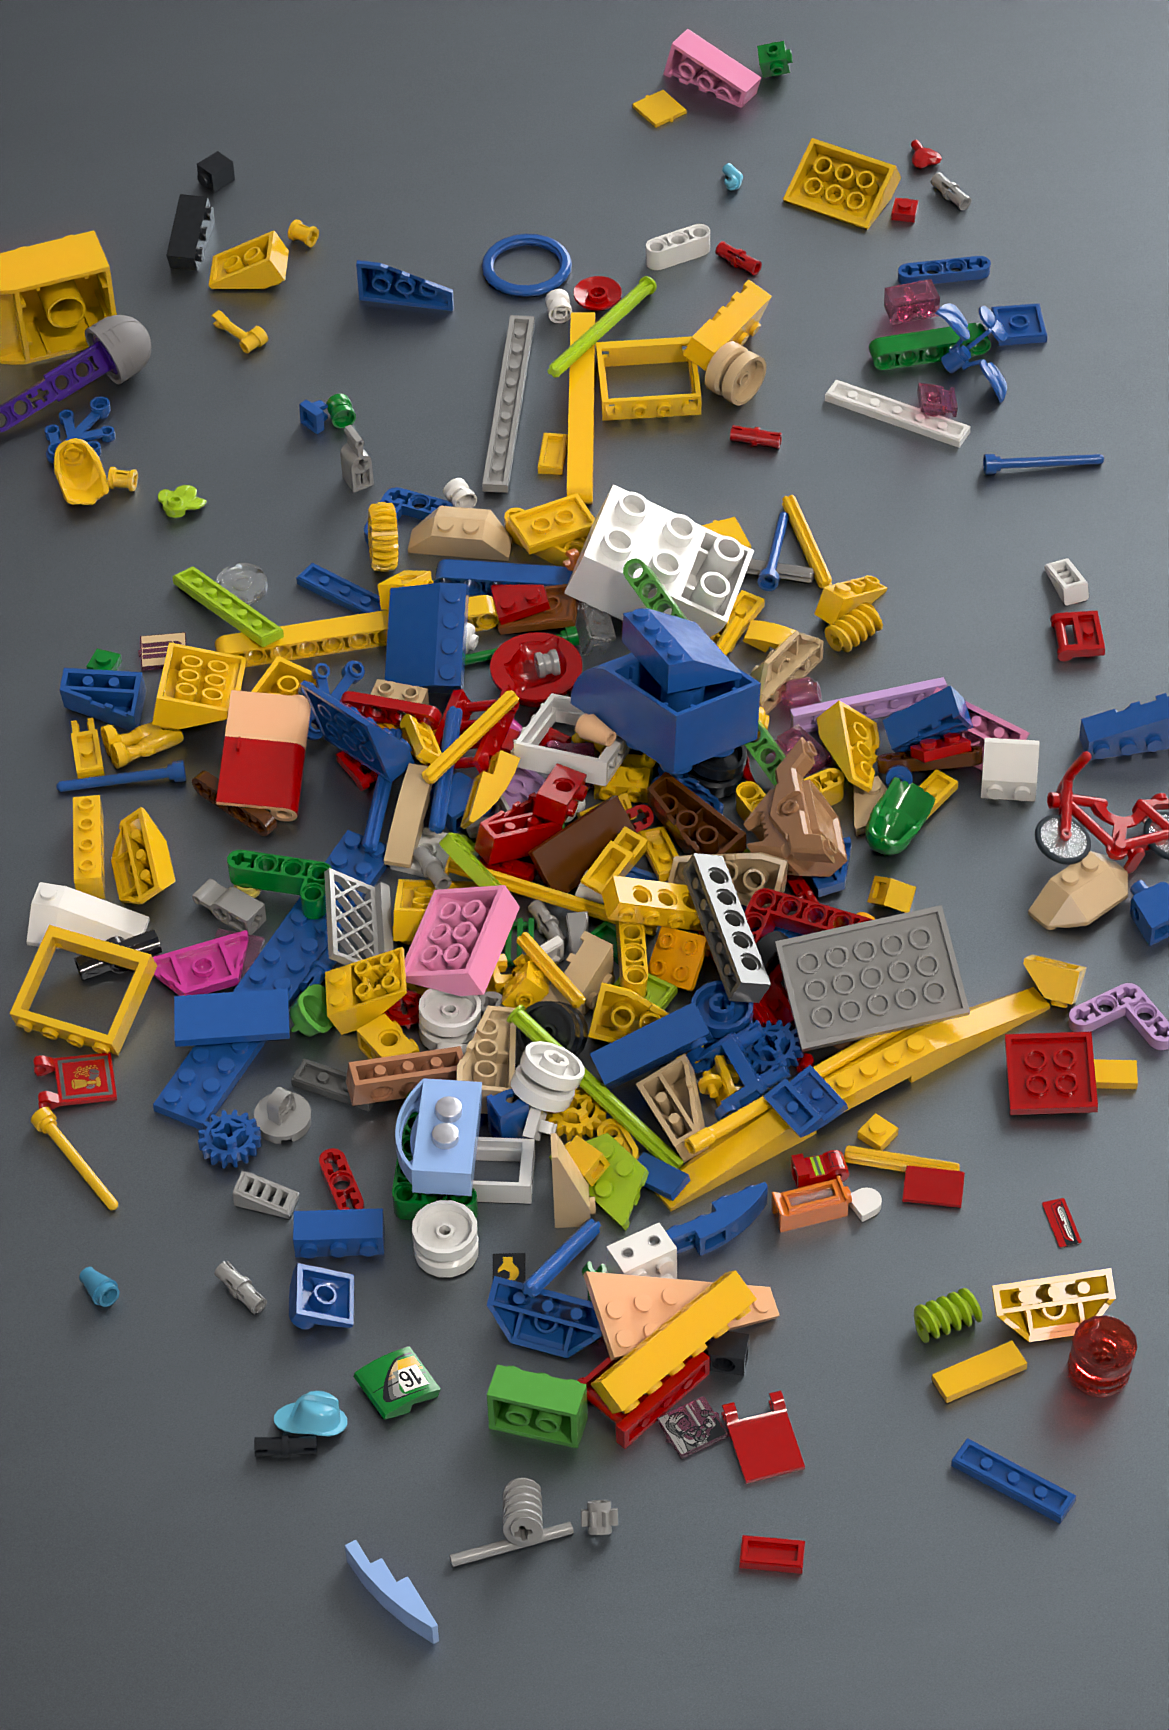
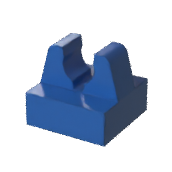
M306 399L299 404L300 423L314 433L319 434L324 430V422L328 419V414L323 412V410L328 408V405L321 400L311 403Z

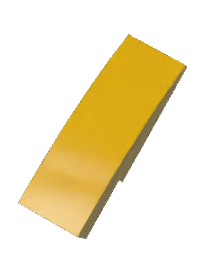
M500 750L492 756L488 771H483L474 778L460 825L461 828L466 829L499 800L515 774L520 760L519 757Z
M624 826L615 840L608 843L583 876L581 883L602 895V891L613 876L625 877L647 850L648 839Z

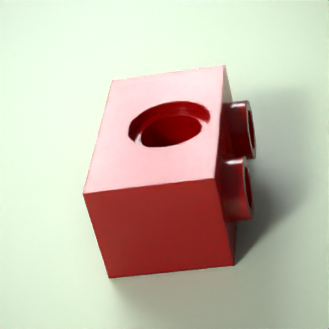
M557 763L536 793L532 814L563 826L569 816H574L578 802H583L587 795L588 787L585 786L587 774Z

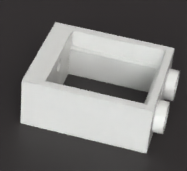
M478 1137L476 1160L521 1162L519 1182L473 1181V1188L477 1192V1202L531 1204L535 1167V1139Z

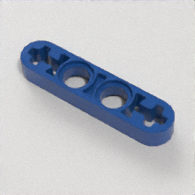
M971 256L906 263L898 268V282L903 286L911 287L984 279L990 275L991 261L984 256ZM958 268L961 269V271L955 272L951 271L950 269ZM928 271H936V272H938V273H937V274H929V273H927V272H928Z

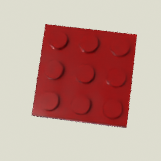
M1092 1031L1005 1034L1010 1115L1098 1112Z

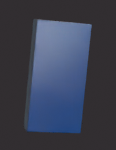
M645 1152L637 1159L649 1172L644 1187L671 1201L691 1181L689 1174Z

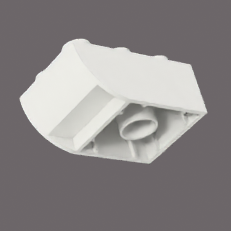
M613 484L591 526L564 593L620 620H623V613L632 612L639 608L647 609L623 574L625 563L630 559L637 558L652 569L687 620L696 622L711 637L724 628L728 622L754 550L740 544L732 537L722 536L693 522L685 515L676 514L658 506L636 492L626 491ZM639 568L634 572V578L640 577L643 568ZM657 588L650 590L648 599L656 595ZM669 608L663 613L671 615L672 609Z

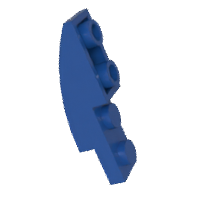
M766 1182L750 1185L737 1193L721 1196L712 1202V1213L700 1215L692 1221L681 1225H674L666 1230V1233L677 1248V1254L696 1248L699 1255L702 1256L728 1243L742 1233L767 1205L768 1185Z

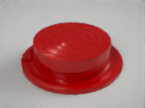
M542 632L526 633L507 640L498 647L490 662V674L496 687L502 691L504 685L509 684L512 691L519 697V703L528 707H540L541 703H545L551 693L565 696L573 689L574 683L583 669L581 655L573 644L560 636ZM556 649L560 662V675L547 674L545 678L539 679L534 663V653L541 652L545 654L549 650Z

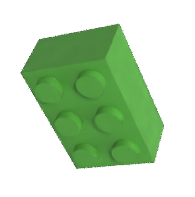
M497 1365L487 1392L489 1429L578 1449L588 1419L587 1384L580 1383L574 1379L565 1380L551 1377L542 1372L524 1371L515 1366Z

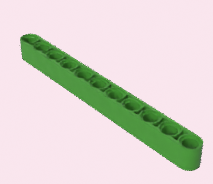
M637 558L630 559L625 563L623 574L646 608L662 613L671 608V615L687 620L650 567ZM639 568H643L640 577L634 578V572ZM657 588L656 595L648 599L650 590ZM758 720V732L761 733L760 739L755 743L749 742L744 745L775 786L777 784L775 770L786 756L761 721ZM775 752V760L770 764H766L767 755Z

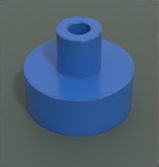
M903 765L892 766L885 776L887 787L894 777L902 779L900 782L907 781L908 784L913 782L911 771Z

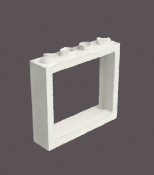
M551 693L545 703H541L536 715H532L527 727H523L519 738L514 740V748L511 750V754L520 758L517 767L550 774L558 763L587 774V783L606 787L632 748L628 747L626 741L616 735L614 743L606 747L599 758L538 746L555 721L576 726L578 719L585 714L570 704L571 697Z

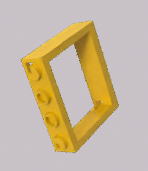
M692 336L596 342V363L602 421L701 415V389L698 366L683 355L686 349H682V346H688ZM602 351H609V354H602ZM687 362L691 394L608 399L605 367Z
M49 925L9 1014L16 1026L24 1028L26 1032L35 1030L52 1040H57L58 1037L65 1039L75 1047L82 1048L85 1045L91 1047L97 1053L102 1054L104 1052L108 1054V1052H111V1054L119 1056L155 973L157 964L151 954ZM56 948L135 970L108 1035L29 1011Z

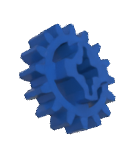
M769 1020L766 1022V1027L763 1028L767 1036L762 1037L745 1048V1054L756 1073L760 1074L762 1072L763 1074L780 1061L783 1062L790 1073L789 1066L797 1067L799 1064L796 1058L804 1056L796 1029H793L791 1023L783 1026L782 1021L778 1020L776 1025H772Z
M234 1109L231 1115H227V1112L222 1110L221 1117H217L214 1114L211 1115V1123L203 1121V1129L198 1130L199 1150L202 1151L204 1159H211L212 1165L220 1161L222 1162V1168H226L228 1163H232L236 1168L240 1160L246 1164L249 1162L248 1155L256 1157V1148L261 1147L260 1127H257L255 1118L249 1120L248 1113L245 1112L238 1116L237 1110Z

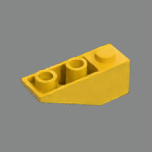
M869 575L826 586L822 591L814 615L833 625L835 621L840 620L844 615H848L851 610L856 609L863 602L872 604L888 588L880 584L879 579Z

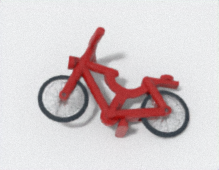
M1087 751L1083 752L1067 769L1058 784L1056 792L1048 793V807L1050 809L1058 808L1059 812L1056 815L1043 818L1037 824L1035 840L1040 851L1052 861L1065 865L1076 864L1082 861L1091 849V840L1086 829L1106 846V852L1110 859L1122 860L1126 855L1128 856V860L1123 867L1128 873L1136 870L1145 856L1144 851L1151 849L1158 856L1169 860V812L1156 811L1169 809V799L1165 793L1155 794L1148 800L1138 799L1132 808L1133 814L1126 817L1110 813L1107 810L1108 801L1104 798L1073 794L1072 788L1075 777L1092 758L1090 752ZM1079 806L1090 807L1096 817L1112 825V837ZM1141 822L1144 823V835L1126 839L1127 828L1135 827Z

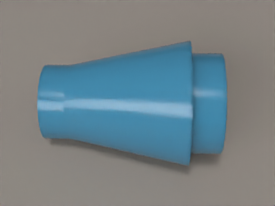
M87 1267L81 1271L79 1280L84 1284L96 1305L108 1307L116 1302L120 1294L116 1281L97 1272L92 1267Z

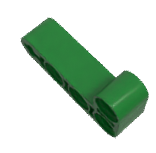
M235 850L228 855L229 879L234 885L299 895L301 897L302 912L305 917L319 919L326 914L324 872L331 868L328 863L248 850Z

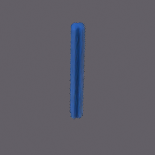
M592 1218L588 1219L523 1283V1294H528L531 1298L536 1297L600 1233V1222H595Z

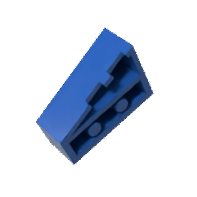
M951 685L903 710L891 713L888 718L882 720L891 749L894 752L911 751L910 746L920 744L921 740H937L944 738V735L947 733H960L974 728L965 699Z

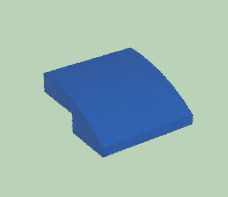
M811 1065L791 1081L785 1078L763 1096L800 1138L825 1126L848 1109L846 1102Z

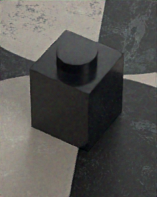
M219 151L197 163V179L199 183L212 192L218 191L235 180L233 161Z

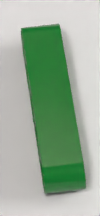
M969 323L967 329L970 331V338L963 341L960 347L963 345L966 347L986 331L983 324ZM949 326L879 337L871 341L868 348L875 367L879 370H889L942 361L941 357L950 352L949 349L954 347L960 337ZM988 336L969 350L971 357L988 352L991 347Z

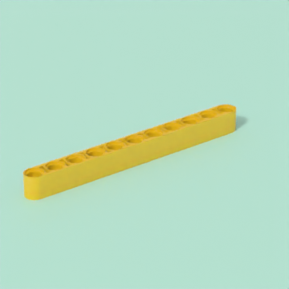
M571 312L570 346L595 324V312ZM595 344L569 368L567 496L578 493L585 505L593 504Z
M479 595L469 597L467 622L475 626V632L492 629L499 623L492 596ZM389 610L280 626L283 629L284 637L265 647H261L242 632L223 635L216 639L214 644L215 651L247 657L245 667L271 664L277 656L290 661L386 646Z

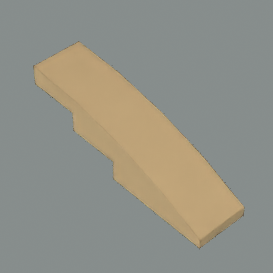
M408 764L389 833L384 857L385 865L411 868L414 860L413 852L418 847L424 829L423 820L430 802L429 793L432 784L426 783L421 776L428 766Z

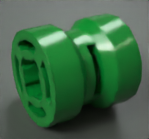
M339 393L327 400V410L335 427L345 428L355 422L356 414L347 395Z

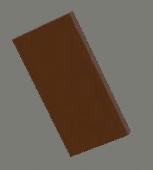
M613 795L530 850L528 854L546 887L568 893L580 884L585 872L590 869L608 843L615 840L624 826L634 832L636 830L618 796Z

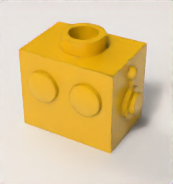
M528 961L504 986L501 1004L511 1008L524 1005L525 1011L528 1006L542 1001L548 995L550 980L537 966Z

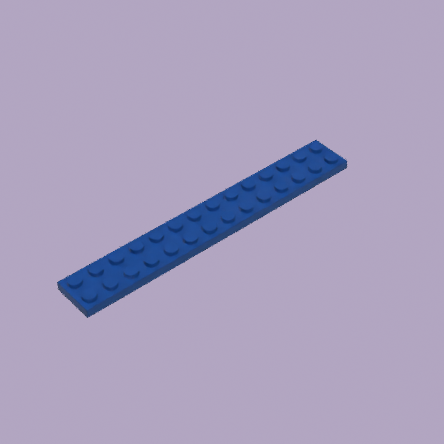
M347 830L325 863H328L333 870L374 887L389 866L384 864L387 844L379 842L374 853L364 852L362 849L364 836ZM334 881L341 892L345 891L340 883ZM357 891L360 897L365 900L366 894ZM349 895L345 896L353 907L357 906ZM300 897L233 992L288 988L290 1008L301 992L299 984L310 972L311 969L309 967L314 961H318L328 946L327 913L319 919L305 917L302 912ZM336 900L335 902L337 907L340 909L342 913H345L346 911L344 910V908ZM347 916L346 918L350 922L351 917ZM337 922V927L343 932L344 928ZM266 1041L195 1045L153 1103L154 1111L202 1130L203 1121L211 1122V1115H215Z

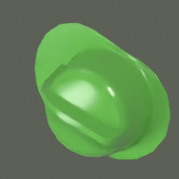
M319 984L307 987L291 1006L289 1013L294 1024L291 1031L299 1030L305 1036L310 1037L320 1032L325 1033L329 1031L333 1023L327 1017L326 988Z

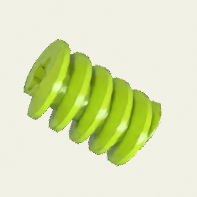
M961 1288L957 1293H948L947 1297L940 1296L936 1301L930 1300L925 1305L920 1304L914 1308L916 1330L924 1343L929 1342L928 1333H931L935 1339L940 1338V1328L945 1335L950 1334V1324H952L956 1331L961 1330V1320H963L967 1327L972 1326L971 1316L978 1323L982 1321L980 1305L967 1288Z

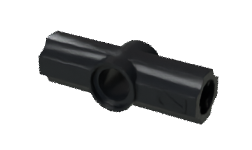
M150 930L128 939L114 936L106 940L107 942L148 953L152 956L162 952L155 930ZM84 955L74 957L81 980L110 970L119 974L130 970Z

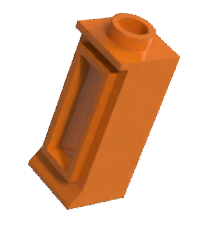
M837 1176L834 1180L781 1193L772 1192L771 1210L773 1214L779 1213L778 1228L781 1233L848 1216V1204L852 1203V1196L849 1187L843 1186L840 1176Z

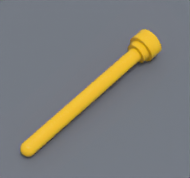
M49 1107L37 1110L31 1117L33 1126L37 1131L48 1134L106 1207L109 1210H116L118 1207L117 1200L58 1129L55 1114Z

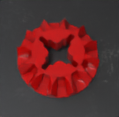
M407 990V994L384 1013L392 1022L396 1021L400 1026H406L408 1029L411 1024L419 1025V1000L422 996L417 992ZM401 1004H404V1007L408 1010L407 1015L402 1013Z

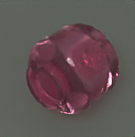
M811 677L789 680L786 684V690L781 691L783 705L789 706L790 709L822 702L820 685L818 682H814Z

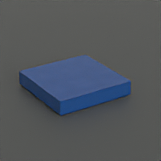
M1040 303L991 307V311L996 319L1002 323L1007 332V339L1004 342H998V346L1047 342V332Z

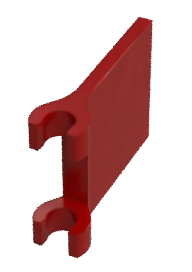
M781 1390L769 1393L771 1400L768 1403L771 1412L739 1420L734 1402L722 1405V1419L729 1432L745 1484L805 1469Z

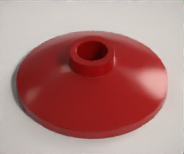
M605 276L585 278L574 288L575 301L580 306L590 310L611 308L622 297V288L619 283Z

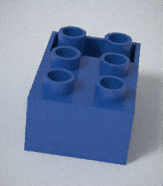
M630 653L583 671L574 683L570 704L585 714L597 716L616 735L624 739L628 747L648 755L658 762L665 772L684 774L691 771L693 765L712 757L729 756L734 752V748L757 739L761 683L738 669L742 673V679L667 694L639 660Z

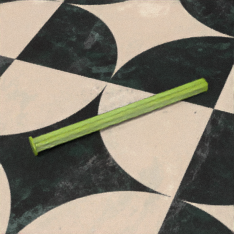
M649 276L642 277L639 280V284L549 365L548 374L552 375L553 378L559 377L647 295L653 294L657 289L656 282Z
M524 1005L516 1007L508 1016L507 1022L509 1024L514 1023L533 1042L542 1041L561 1046L524 1011ZM585 1068L584 1076L579 1086L655 1158L680 1169L684 1163L683 1160Z

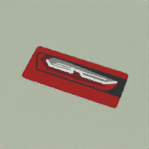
M1060 1198L1043 1202V1208L1059 1247L1081 1243L1082 1240L1065 1199Z

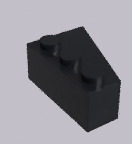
M180 194L166 254L170 268L198 271L201 262L204 261L205 250L215 224L214 208L210 206L208 197Z

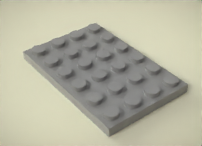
M942 905L775 941V948L802 1052L964 1017L970 1014Z

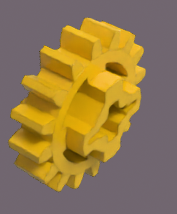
M580 1086L575 1089L573 1100L565 1111L556 1113L544 1111L547 1113L545 1121L557 1124V1135L560 1137L566 1134L567 1141H570L572 1136L576 1135L583 1138V1135L586 1134L592 1138L593 1130L597 1131L598 1126L604 1120H607V1111Z

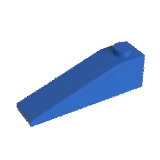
M357 260L359 300L447 311L454 310L453 289L382 263Z

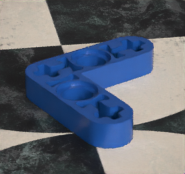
M398 487L387 490L380 502L392 503L394 505L397 523L402 515L424 520L439 506L453 507V504L447 500ZM416 504L426 505L424 508L420 509L413 507ZM368 521L364 526V538L367 543Z

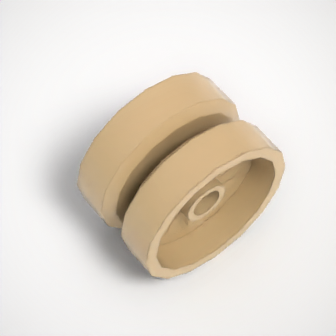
M734 341L728 342L718 349L708 364L705 374V385L707 389L723 396L727 401L737 406L743 405L754 397L762 385L766 374V362L764 358L748 351L744 346Z

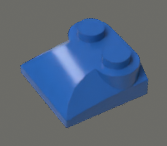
M297 1263L289 1286V1318L291 1322L301 1329H310L315 1324L352 1328L354 1325V1275Z

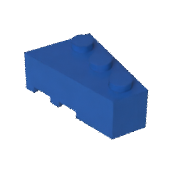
M77 668L63 669L59 690L65 708L128 731H132L140 726L146 695V686L142 672Z

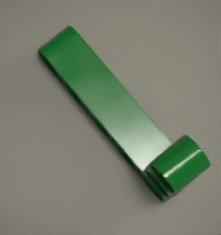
M417 1112L411 1113L402 1135V1151L408 1161L413 1160L410 1137L412 1126L419 1114ZM397 1158L392 1187L393 1208L396 1217L402 1220L413 1221L418 1211L427 1204L439 1200H453L465 1204L473 1212L475 1218H477L478 1202L477 1192L474 1188H472V1196L412 1192V1184L404 1175Z

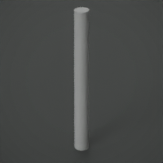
M571 1522L543 1529V1536L536 1544L574 1534ZM505 1539L449 1555L452 1567L524 1548V1546H517Z

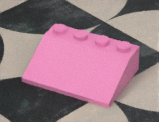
M506 886L434 890L405 958L406 982L458 996L484 995L520 908Z

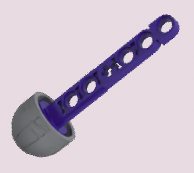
M125 315L106 317L85 330V337L89 346L87 349L44 374L43 380L0 405V413L6 419L5 424L0 427V432L8 430L56 399L60 402L105 373L116 384H121L133 377L146 366L151 355V339L146 328L138 320ZM79 363H84L88 368L87 374L83 377L78 376L76 373V366ZM60 375L65 376L67 379V386L62 390L58 389L55 385V380ZM38 389L40 391L46 392V394L43 395L44 401L42 399H36L35 401L31 402L26 397L28 395L29 398H34L38 395ZM19 400L26 404V411L21 415H18L14 410V405Z

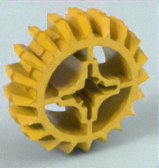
M378 502L371 504L368 508V546L370 563L374 571L388 572L389 570H395L398 565V528L396 510L392 503Z

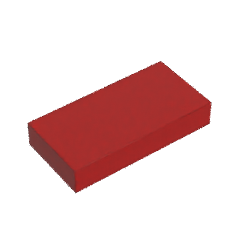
M742 1535L739 1568L802 1574L805 1541Z

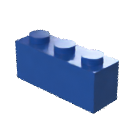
M383 1208L294 1211L293 1244L295 1258L304 1257L310 1259L329 1256L341 1258L344 1256L360 1255L371 1257L374 1255H384L385 1224Z

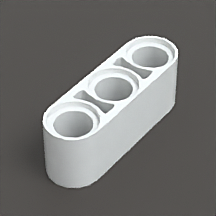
M695 224L648 240L646 243L647 267L652 270H662L708 254L710 252V228L704 224Z

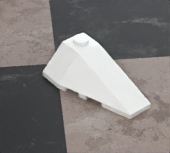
M40 882L31 903L26 942L29 946L39 947L49 925L103 941L114 936L128 939L145 933L150 919L148 916L70 887Z

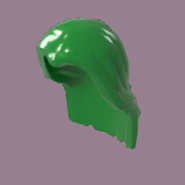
M894 777L885 793L872 809L867 822L865 834L870 848L888 856L899 854L905 850L929 816L936 800L935 797L914 783L900 782V778Z

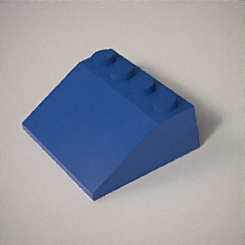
M433 583L390 588L385 681L427 688L428 693L452 694L453 690L464 688L469 604L467 584Z
M639 608L632 612L623 613L622 642L667 694L742 679V673L696 622L648 608Z
M304 680L300 683L325 740L389 782L394 781L406 771L409 763H415L410 753L412 748L405 739H398L389 729L379 727L372 718L362 716L355 707H348Z

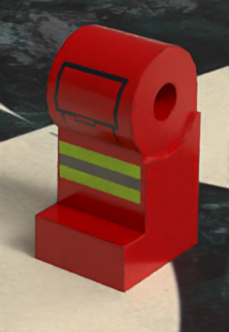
M830 1150L822 1155L804 1158L803 1153L791 1155V1175L796 1189L834 1180L837 1176H840L841 1181L844 1182L850 1175L841 1151Z

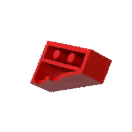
M535 792L529 795L528 800L522 803L519 801L514 803L512 809L507 812L500 811L480 822L474 850L488 865L530 856L528 854L530 850L562 830V825L532 814L536 798Z

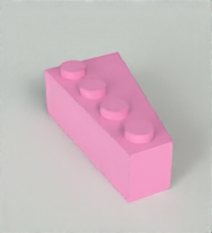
M689 29L672 43L663 74L669 78L675 76L683 84L688 85L692 83L699 86V90L702 92H713L717 98L740 108L757 94L761 81L760 76Z

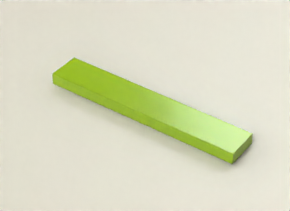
M194 566L172 576L174 585L261 647H265L284 637L282 628Z

